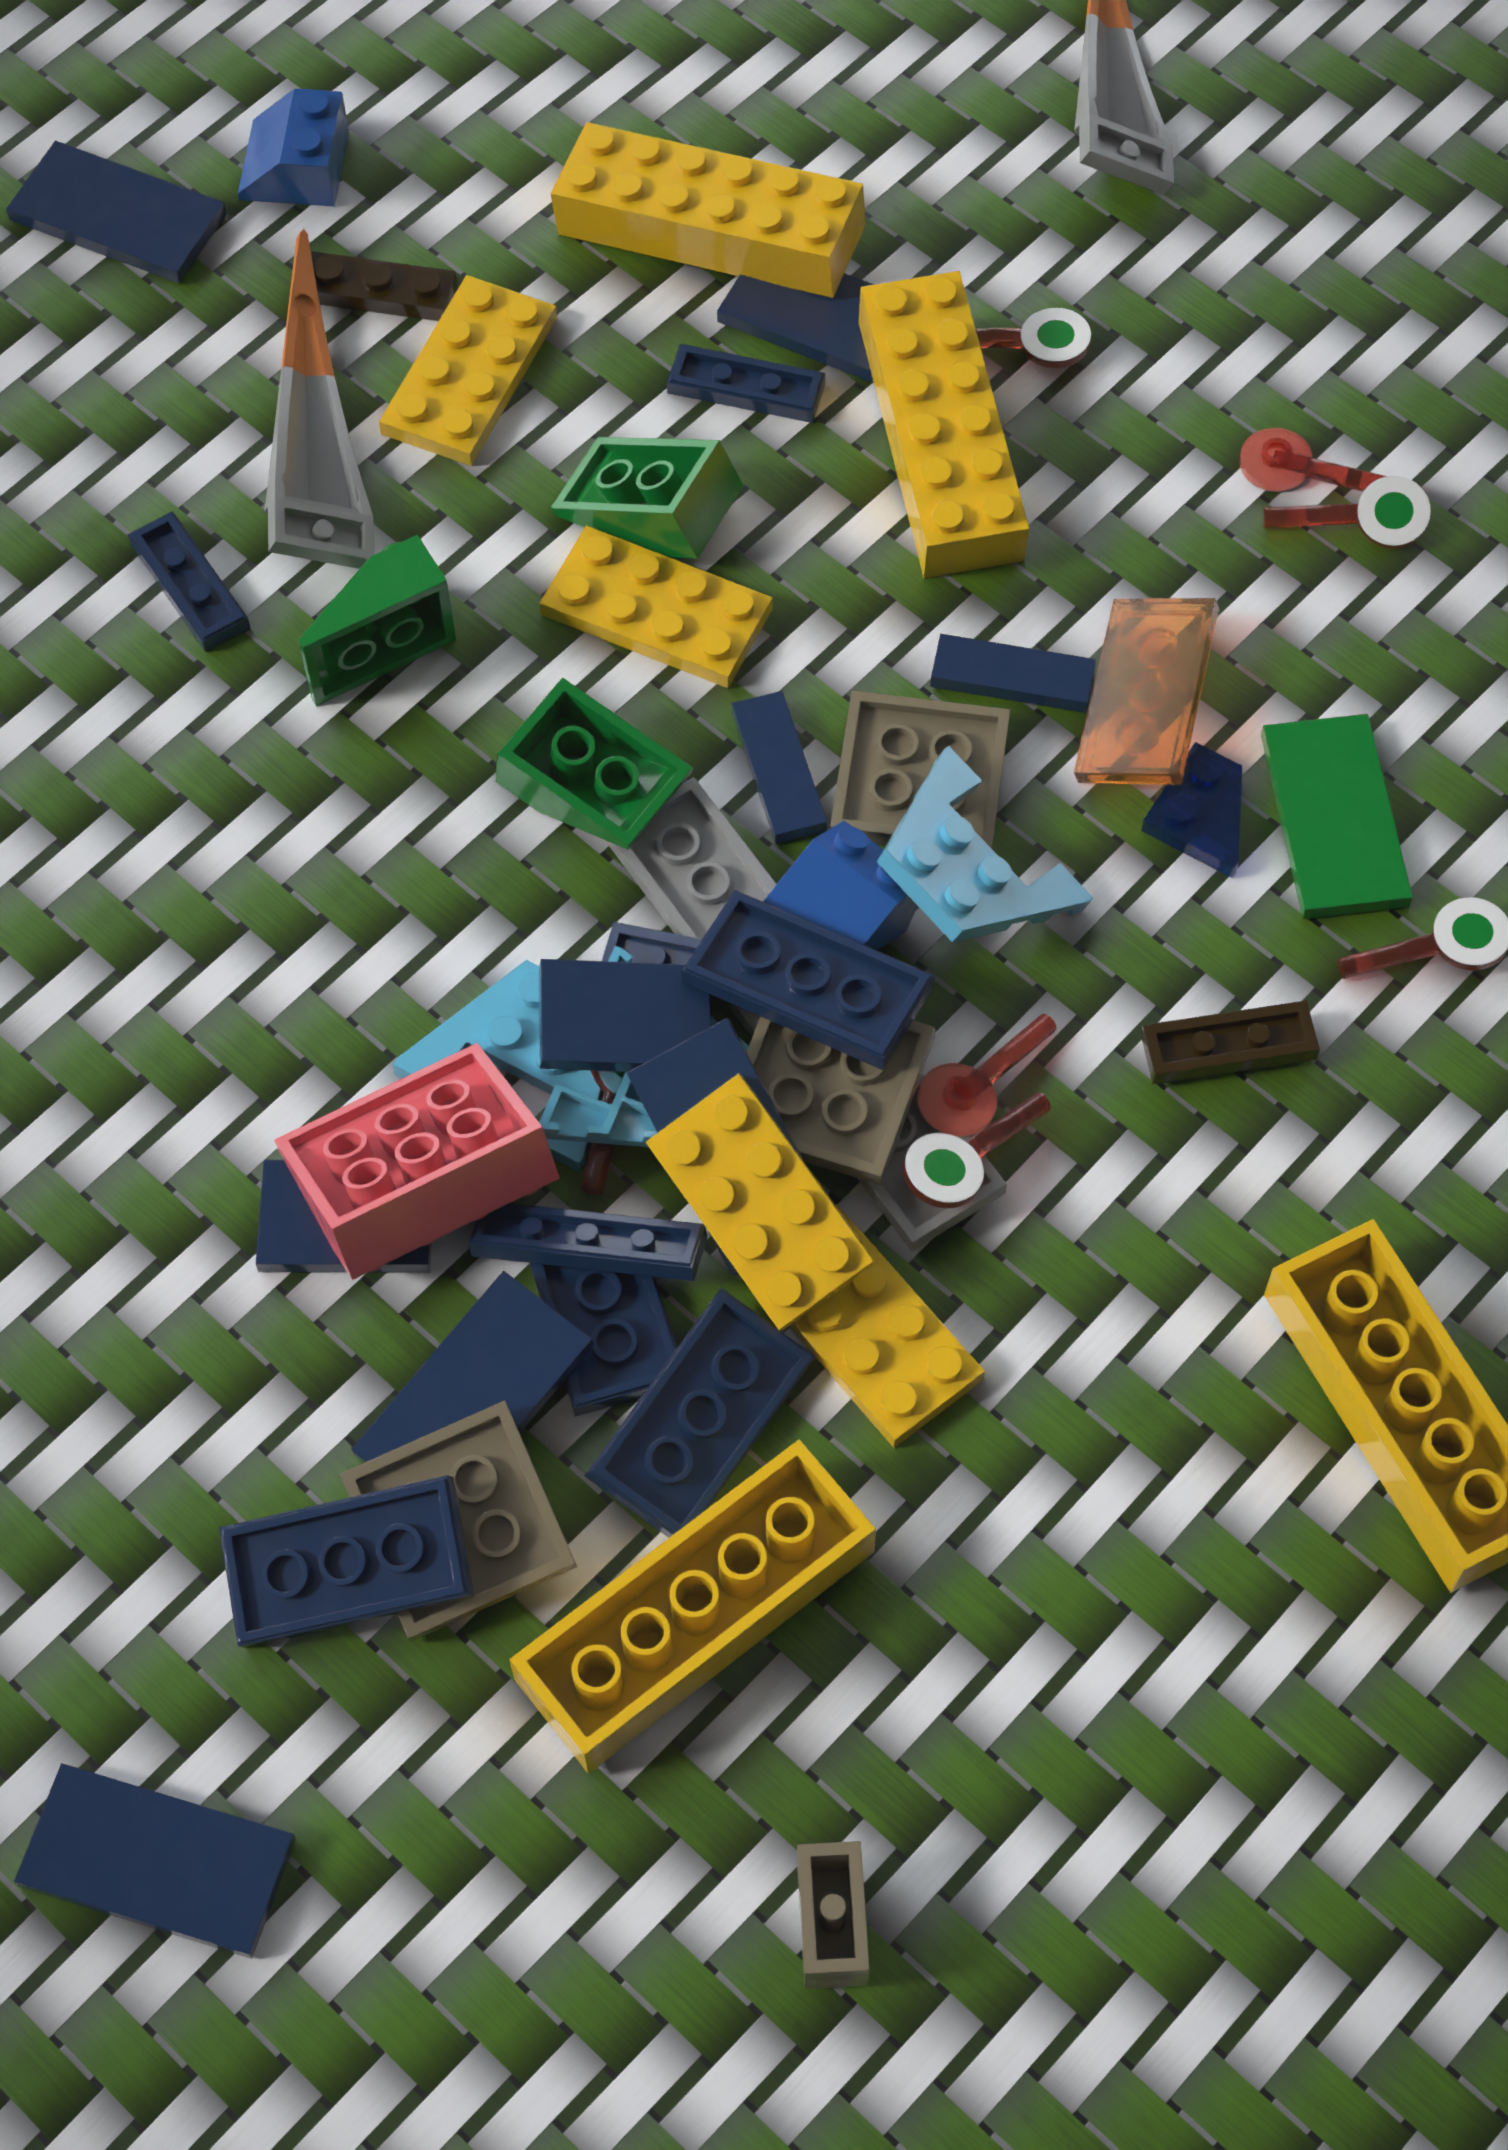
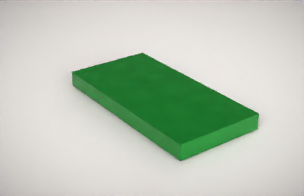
M1368 714L1263 725L1261 739L1302 919L1410 907L1413 896Z

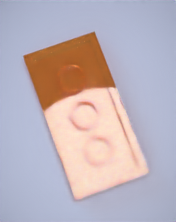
M1137 598L1113 600L1074 769L1078 783L1182 785L1219 612L1215 598Z

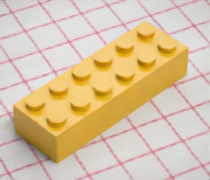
M586 122L550 193L558 235L735 276L741 274L783 287L830 298L834 297L866 226L863 183Z
M960 271L861 287L858 323L923 578L1024 561L1029 525Z
M1372 1219L1274 1267L1264 1297L1450 1593L1508 1563V1425L1375 1220Z
M799 1439L510 1658L514 1680L585 1771L590 1774L873 1554L875 1550L876 1528Z

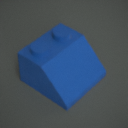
M294 88L253 119L238 190L239 200L335 207L349 135L343 93L341 91Z
M845 820L814 838L763 901L876 951L907 931L918 907L877 863L884 849L871 841L863 831L851 826Z

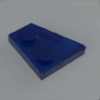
M1195 742L1143 819L1141 831L1233 878L1239 863L1242 765Z

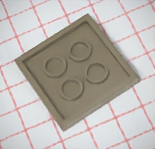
M851 691L830 829L845 820L851 826L863 831L874 843L887 845L901 819L912 804L917 791L930 773L932 765L942 751L950 746L982 780L971 795L952 808L972 825L974 831L992 849L1010 709Z
M760 1016L747 1054L804 1162L882 1185L935 1038V1027L913 1021L884 1070H881Z
M505 1400L340 1474L349 1497L445 1475L454 1477L474 1597L398 1613L406 1636L411 1642L577 1567Z

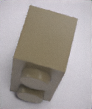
M861 1841L797 1844L804 1989L868 1986L869 1955Z

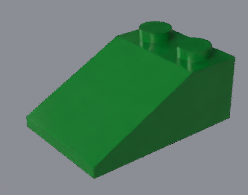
M597 437L551 506V510L557 517L582 527H592L664 556L698 559L744 485L720 440Z
M418 535L402 542L389 544L381 552L370 556L298 639L309 690L314 704L319 706L456 641L447 580Z
M562 677L497 753L496 783L536 811L628 850L689 777L693 767Z

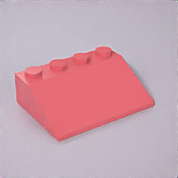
M478 1043L274 1140L330 1246L352 1280L368 1272L376 1271L386 1263L419 1247L429 1245L437 1238L472 1221L480 1220L488 1215V1213L523 1196L531 1195L541 1187L560 1179L543 1127Z

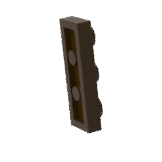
M311 251L320 305L439 321L452 300L457 287L456 271Z
M1307 1000L1146 1024L1142 1026L1141 1039L1152 1084L1316 1060L1320 1051Z

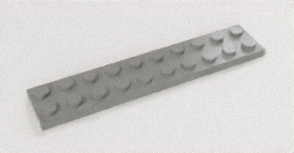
M695 777L680 786L628 850L606 841L674 934L703 939L734 890L764 901L777 885ZM728 1005L750 1036L753 1037L760 1016L738 1006ZM921 1074L882 1185L857 1178L911 1251L916 1250L1006 1194L1007 1186L1006 1182L970 1136L958 1138H961L974 1148L982 1161L984 1169L982 1184L973 1196L960 1202H941L927 1197L912 1184L905 1166V1159L910 1146L922 1136L942 1133L933 1128L924 1119L918 1107V1091L922 1082L926 1079L923 1074Z

